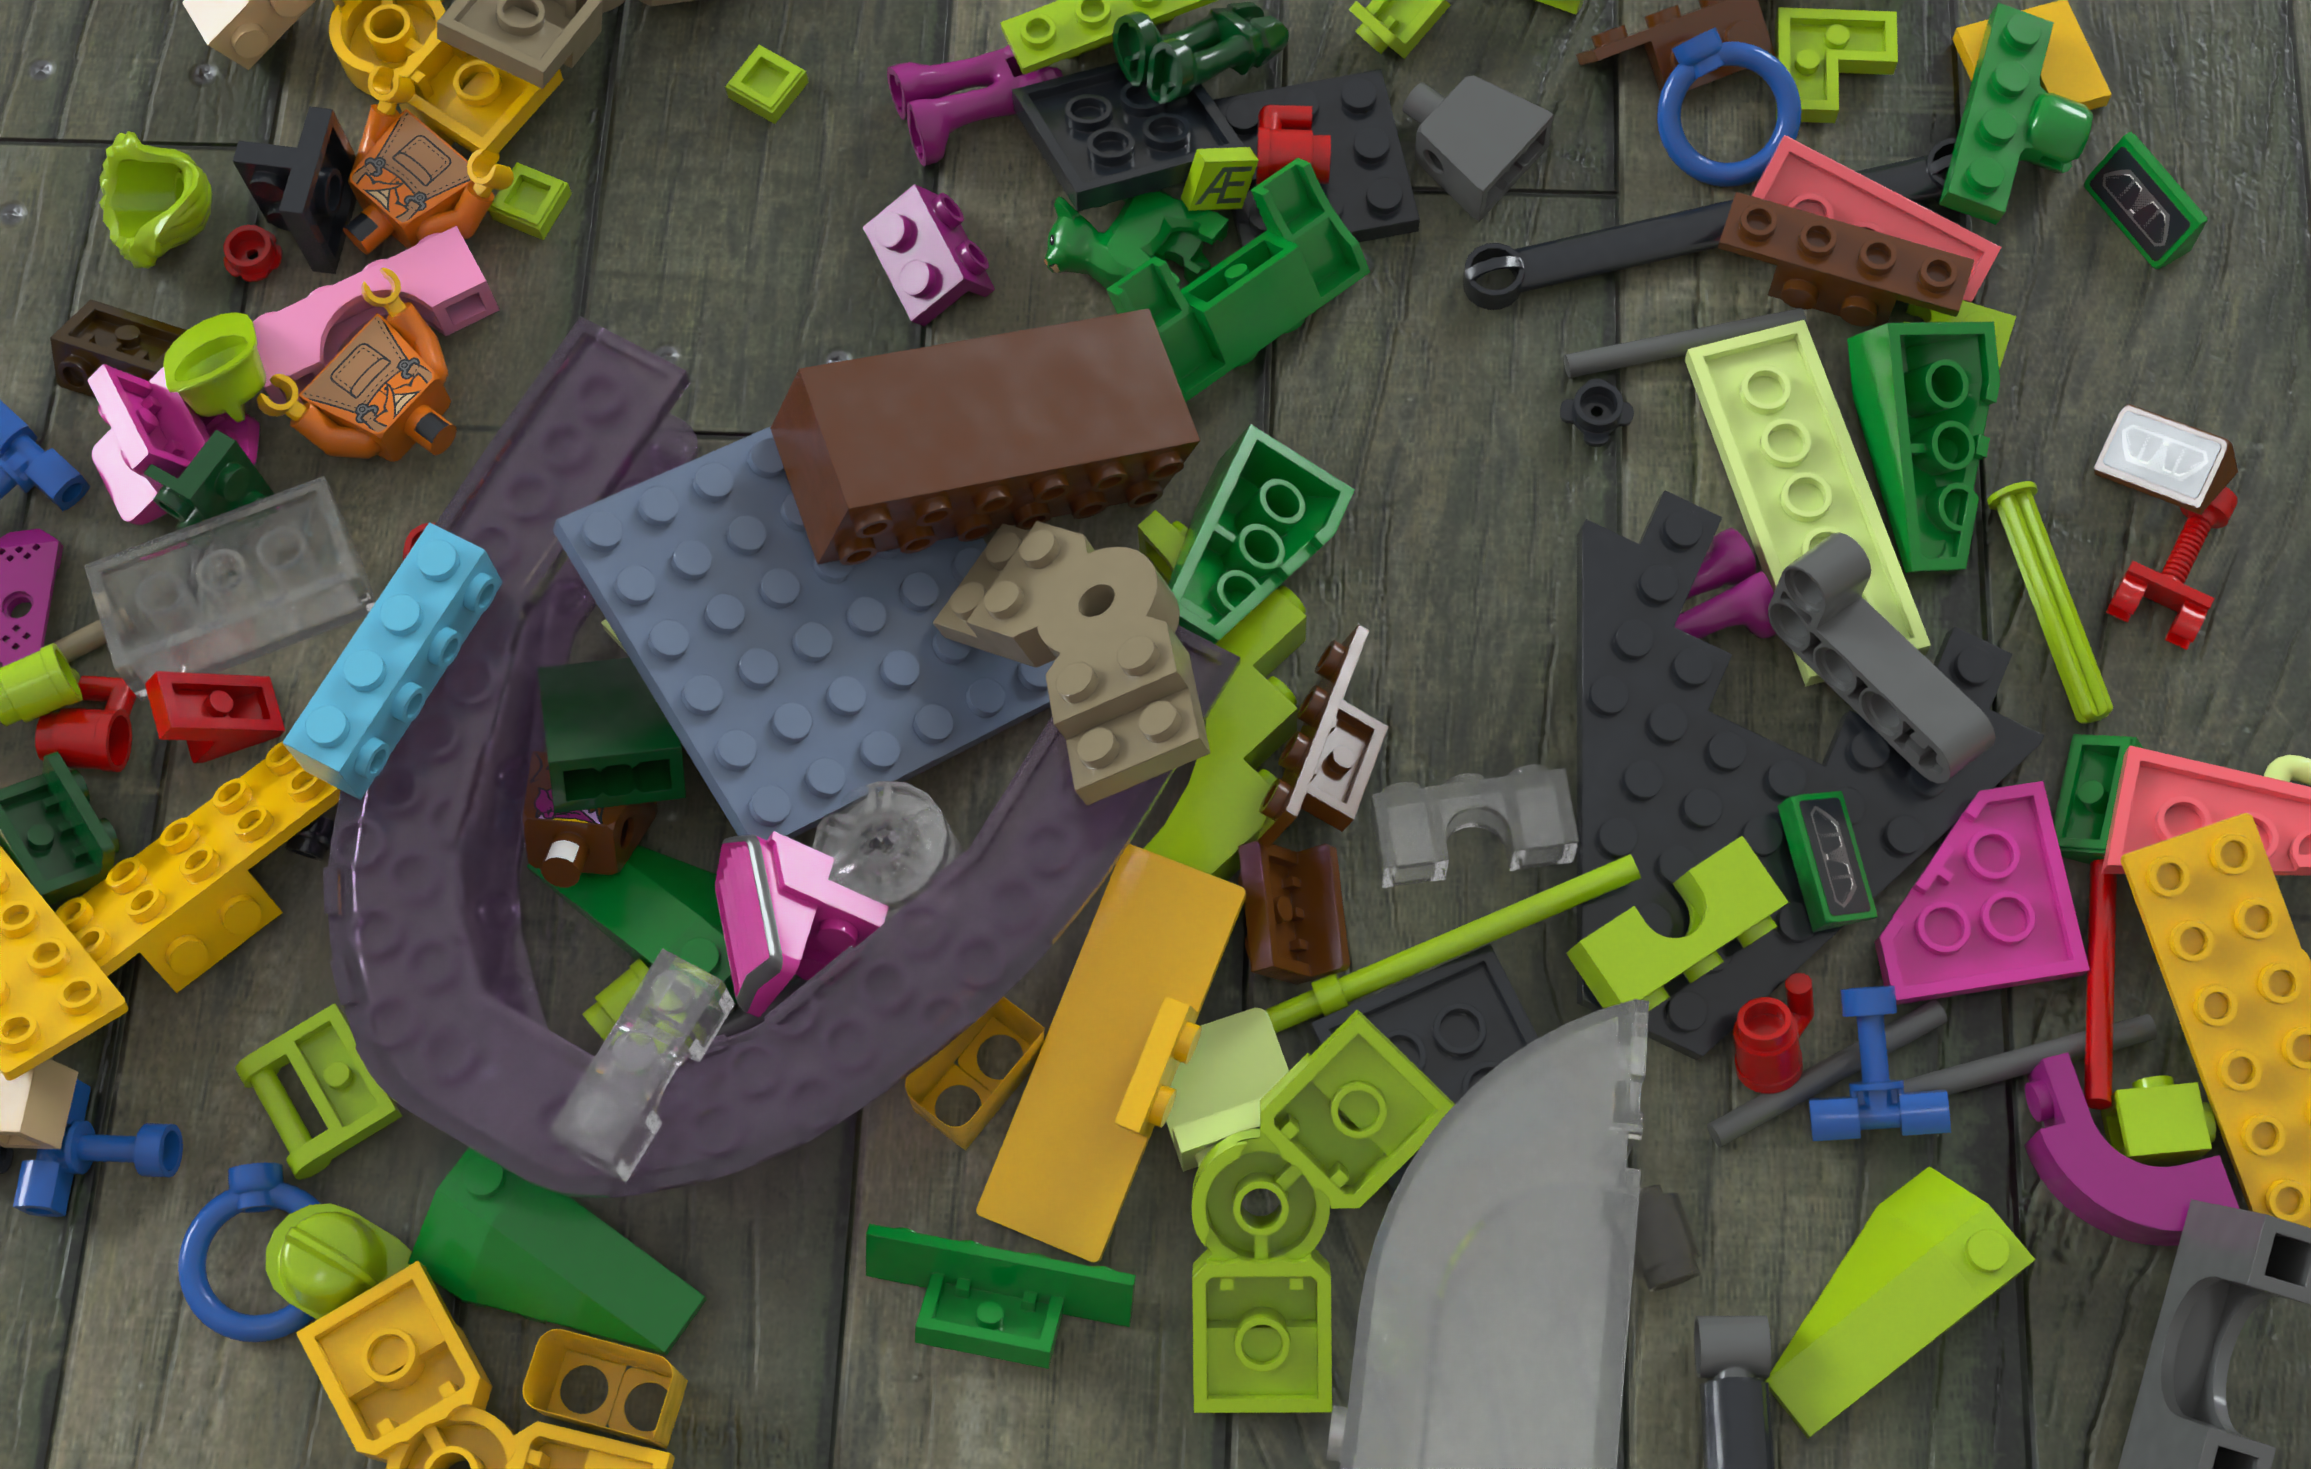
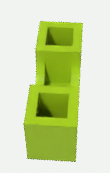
M1743 836L1687 871L1673 883L1689 910L1690 923L1685 937L1669 938L1656 933L1648 926L1636 907L1633 906L1579 941L1566 952L1611 1020L1627 1009H1630L1634 1017L1638 1019L1670 998L1663 986L1683 973L1691 984L1724 962L1717 950L1733 939L1737 938L1742 947L1746 948L1777 927L1770 915L1789 902Z

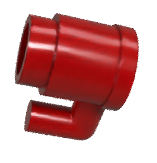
M1266 105L1259 111L1257 158L1259 161L1256 170V186L1296 158L1311 163L1319 184H1329L1331 135H1313V130H1311L1312 106Z
M83 675L78 683L82 700L107 702L105 709L63 708L59 712H50L41 716L35 732L37 755L41 761H44L45 755L58 752L68 768L120 772L125 768L131 753L132 726L129 717L138 695V686L130 678Z
M1794 973L1786 979L1787 1005L1775 998L1759 997L1745 1003L1738 1012L1733 1028L1736 1073L1742 1084L1755 1092L1774 1094L1785 1091L1797 1083L1802 1075L1803 1058L1799 1038L1815 1014L1812 980L1804 973Z

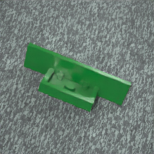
M869 1224L866 1232V1276L927 1288L915 1325V1343L1049 1369L1063 1315L1130 1327L1136 1275L1118 1272L1106 1266H1087L1051 1259L1039 1253L1025 1254L984 1246L971 1240L958 1241L921 1234L903 1227L890 1228Z

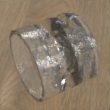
M878 781L853 789L842 797L841 805L854 799L855 801L826 816L817 826L813 849L835 858L828 880L889 906L883 928L870 942L871 945L883 951L912 952L936 944L956 929L970 908L975 882L968 856L954 836L953 830L943 812L928 793L906 782Z

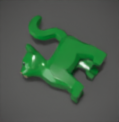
M1162 190L1123 199L1125 202L1123 208L1106 232H1098L1064 198L1058 196L1055 200L1054 207L1058 218L1048 234V249L1044 259L1047 268L1052 273L1088 274L1106 289L1154 256L1162 260H1172L1183 267L1184 278L1191 283L1211 269L1210 262L1202 253L1204 242L1211 245L1216 240L1222 242L1228 232L1229 219L1211 210L1189 211L1183 200L1174 198ZM1171 271V273H1172V275H1173V277H1174V279H1175V281H1176V283H1177V285H1178V287H1179L1181 280L1178 278V276H1177L1175 273H1173V272Z

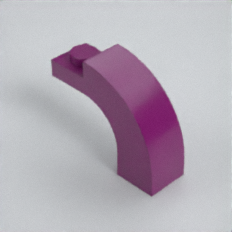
M2068 1052L2043 1058L2027 1076L2029 1082L2025 1085V1096L2029 1110L2037 1122L2043 1121L2045 1128L2039 1129L2024 1145L2033 1167L2050 1192L2072 1213L2091 1226L2109 1235L2145 1245L2175 1246L2179 1245L2191 1199L2240 1209L2220 1155L2172 1167H2157L2136 1162L2114 1149L2101 1135L2092 1119Z

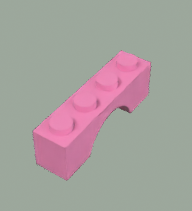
M455 226L443 233L428 235L421 239L417 245L388 259L376 260L368 264L361 272L334 285L319 287L303 300L280 311L268 312L256 318L253 323L258 341L257 349L266 373L264 389L271 400L276 404L286 403L284 391L275 387L269 380L273 375L284 374L290 377L296 383L299 395L376 313L385 319L389 315L384 307L370 305L365 301L361 290L362 283L365 281L375 296L386 298L391 295V284L381 274V268L390 269L397 274L401 283L399 298L404 304L411 302L426 323L444 336H448L499 311L488 283L458 227ZM298 396L297 401L304 405L300 397Z

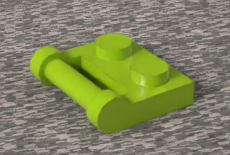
M336 1003L241 1059L235 1067L244 1087L253 1088L280 1135L290 1153L286 1162L294 1177L298 1180L312 1177L321 1172L330 1164L333 1158L402 1117L401 1112L346 1016ZM290 1062L328 1128L314 1138L311 1137L277 1076L280 1068Z

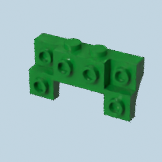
M1296 158L1251 189L1267 230L1183 289H1179L1167 262L1156 256L1106 289L1117 314L1150 309L1185 402L1235 367L1252 361L1257 356L1259 350L1282 334L1299 328L1304 323L1306 317L1370 273L1359 242L1331 206L1318 182L1311 163Z

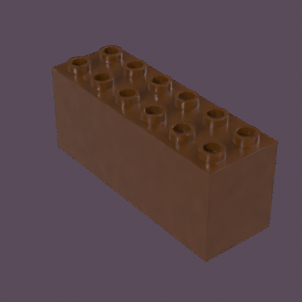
M1150 309L799 368L770 428L817 565L840 560L842 565H855L871 559L878 552L898 548L901 553H915L930 547L938 540L958 537L959 541L962 542L974 541L987 536L994 529L1000 528L1002 524L1015 525L1017 528L1029 530L1032 529L1037 521L1046 523L1053 517L1072 514L1075 519H1084L1102 512L1108 506L1128 503V506L1131 508L1143 507L1163 496V490L1175 474L1184 468V462L1200 442Z

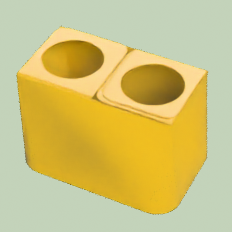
M983 990L976 993L909 1072L905 1081V1088L913 1110L966 1151L1033 1069L1044 1043L1045 1027L994 990ZM996 1035H1006L1015 1039L1023 1051V1056L1002 1080L986 1076L980 1070L977 1063V1053L981 1044L988 1038ZM957 1058H958V1065H959V1066H957V1065L954 1063ZM951 1086H967L978 1094L982 1106L964 1125L954 1127L944 1124L937 1118L935 1113V1105L939 1095Z
M552 1329L544 1333L537 1342L523 1383L522 1392L526 1403L544 1416L667 1449L688 1380L667 1359L660 1355L563 1329ZM627 1365L632 1366V1368L626 1370ZM579 1366H593L599 1369L605 1375L608 1382V1394L604 1403L597 1410L587 1414H578L570 1411L564 1405L560 1394L561 1384L565 1376ZM644 1383H656L667 1390L656 1429L653 1431H641L634 1428L628 1422L625 1415V1402L628 1395L634 1388Z

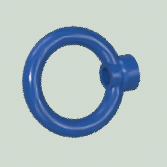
M1716 27L1672 49L1679 64L1667 78L1660 94L1657 108L1658 131L1667 154L1687 175L1713 186H1741L1761 178L1784 135L1794 140L1797 139L1801 123V100L1793 77L1779 59L1768 51L1752 44L1722 42ZM1723 66H1739L1758 74L1771 88L1777 104V122L1767 144L1750 158L1732 163L1717 162L1697 152L1687 140L1681 122L1683 100L1691 85L1698 78Z
M251 1163L235 1166L228 1169L229 1189L208 1202L195 1216L186 1231L178 1261L179 1281L185 1300L192 1312L204 1325L214 1332L242 1342L276 1340L296 1332L314 1318L291 1304L276 1312L264 1315H249L229 1308L218 1299L208 1282L206 1272L207 1253L219 1229L239 1213H259L280 1209L291 1214L308 1205L321 1203L307 1191L284 1183L282 1164Z

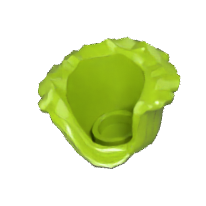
M134 132L119 133L115 137L113 145L105 150L107 158L102 164L104 169L99 177L104 195L99 204L103 210V222L109 228L110 239L118 247L120 255L124 256L126 260L131 261L134 268L143 267L149 269L155 265L157 258L163 256L170 249L188 242L205 229L211 213L212 188L206 174L188 154L176 149L141 144Z

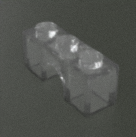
M1527 765L1512 770L1509 776L1484 779L1481 774L1467 773L1448 779L1444 785L1421 788L1415 782H1400L1385 787L1382 793L1372 794L1370 821L1382 888L1446 880L1449 863L1446 841L1453 833L1467 827H1479L1489 830L1500 839L1506 851L1509 871L1572 863L1579 843L1565 768L1547 770V767L1544 765Z
M662 948L550 1128L551 1133L567 1151L621 1181L627 1182L663 1123L658 1116V1109L663 1093L672 1076L686 1059L691 1058L697 1062L701 1061L735 1005L723 981Z

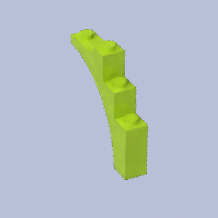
M1154 510L1137 526L1139 552L1149 558L1162 578L1169 584L1188 528L1179 521H1174L1172 524L1169 523L1158 511ZM1283 585L1276 588L1214 646L1196 636L1207 675L1209 699L1205 729L1210 754L1196 760L1190 781L1165 825L1143 848L1226 881L1241 869L1238 846L1258 840L1266 820V816L1261 814L1259 809L1266 793L1277 780L1266 769H1261L1258 773L1255 770L1297 731L1298 708L1296 707V697L1277 677L1271 676L1268 680L1266 679L1275 668L1306 641V609L1301 600L1289 588Z

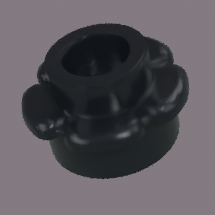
M319 816L290 838L285 848L295 854L322 861L326 850L331 852L339 851L340 844L336 841L342 825L326 817Z

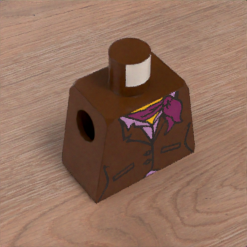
M533 751L523 809V828L528 863L534 868L541 869L543 877L550 884L564 888L575 885L579 881L581 873L613 875L621 872L655 819L658 812L657 801L554 813L547 752Z

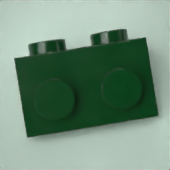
M215 430L179 478L172 476L153 464H150L143 473L157 491L156 496L153 498L154 502L165 512L180 520L176 529L184 537L203 549H207L213 543L233 555L251 531L264 523L269 515L271 505L277 499V496L237 441L218 430Z
M58 752L44 756L41 775L0 789V845L48 905L90 890L106 879L109 871L113 868L115 854H118L120 850L116 832L109 820L106 818L98 819L90 806L89 790L83 776L77 769L69 770Z

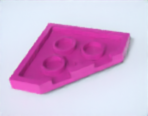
M2043 781L1979 791L1966 807L1874 942L1884 986H1895L1897 1005L2083 976L2090 970Z

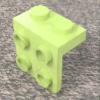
M1252 1008L1201 1025L1200 1038L1192 1058L1188 1064L1179 1063L1170 1086L1177 1090L1176 1097L1166 1124L1183 1172L1199 1167L1207 1153L1226 1137L1244 1130L1260 1129V1100L1289 1072L1270 1017L1262 1008Z

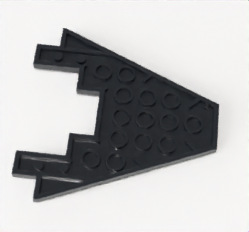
M1664 490L1654 507L1639 543L1587 519L1577 533V877L1629 854L1632 855L1641 875L1639 880L1577 906V943L1633 906L1636 907L1648 926L1656 933L1669 938L1685 937L1690 923L1689 910L1673 883L1687 871L1743 836L1789 902L1770 915L1777 927L1746 948L1742 947L1737 938L1733 939L1717 950L1724 962L1691 984L1683 973L1663 986L1670 998L1638 1019L1634 1017L1630 1009L1612 1019L1690 1058L1698 1060L1734 1028L1738 1012L1745 1003L1755 998L1768 997L1843 927L1840 926L1817 932L1812 931L1778 805L1788 797L1796 795L1842 791L1874 899L1958 821L1979 791L1993 789L2042 743L2044 735L1990 710L2012 653L1957 627H1953L1946 633L1933 665L1984 712L1994 728L1996 738L1992 747L1945 783L1937 784L1925 778L1859 714L1851 710L1841 717L1822 764L1708 711L1732 654L1674 626L1722 517ZM1577 971V1004L1609 1018Z

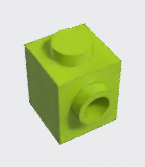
M2166 1075L2139 1079L2132 1083L2131 1089L2116 1090L2112 1094V1106L2101 1110L2107 1142L2127 1158L2145 1165L2172 1167L2198 1161L2212 1149L2211 1143L2214 1142L2216 1137L2215 1116L2210 1104L2202 1102L2198 1082L2174 1084L2173 1077Z

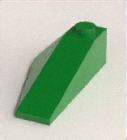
M1994 321L1886 323L1847 338L1853 401L1905 573L1960 571L1966 569L1979 497L1974 491L1979 460L1987 458L1990 441L1989 437L1984 436L1989 405L1997 403L2000 387Z
M1250 424L1218 460L1197 504L1168 586L1174 593L1179 605L1178 625L1214 646L1336 534L1355 489Z
M637 845L621 872L613 875L581 873L579 881L571 887L554 886L545 880L541 869L534 868L530 864L526 866L530 872L635 960L640 958L656 978L710 1023L727 1015L737 1004L715 892L717 874Z
M481 1135L475 1138L436 1189L408 1261L409 1265L416 1261L421 1262L426 1267L435 1284L463 1303L520 1314L528 1320L546 1324V1321L588 1332L593 1337L666 1356L707 1300L703 1294L541 1175Z

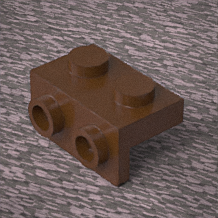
M1257 840L1238 846L1241 868L1238 883L1246 891V898L1244 900L1247 925L1245 948L1250 959L1251 972L1298 985L1326 977L1333 973L1337 974L1347 971L1350 967L1337 849L1332 845L1324 843L1296 852L1275 844H1271L1267 848L1258 843Z

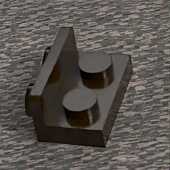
M90 299L50 337L57 384L62 388L96 398L87 380L103 364L150 381L164 367L165 353L172 343L187 330Z

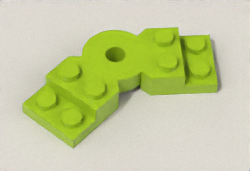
M1358 1009L1312 1055L1307 1053L1260 1100V1129L1244 1130L1232 1134L1217 1143L1204 1157L1196 1172L1192 1190V1220L1197 1236L1208 1249L1193 1263L1194 1413L1332 1412L1330 1263L1315 1249L1325 1233L1330 1215V1205L1331 1209L1360 1208L1458 1111L1456 1105ZM1260 1188L1268 1189L1280 1199L1279 1206L1268 1215H1253L1241 1203L1247 1193Z

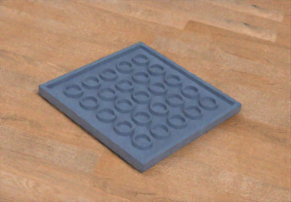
M771 426L558 518L552 530L737 835L753 834L765 840L769 838L773 831L792 839L1051 707L1045 675L1055 661L1053 660L1035 668L947 639L933 624V621L986 548L987 544L983 538L969 542L959 541L958 537L938 540L922 551L909 554L901 553L899 548L878 552L871 559L855 565H842L840 560L817 565L770 429Z

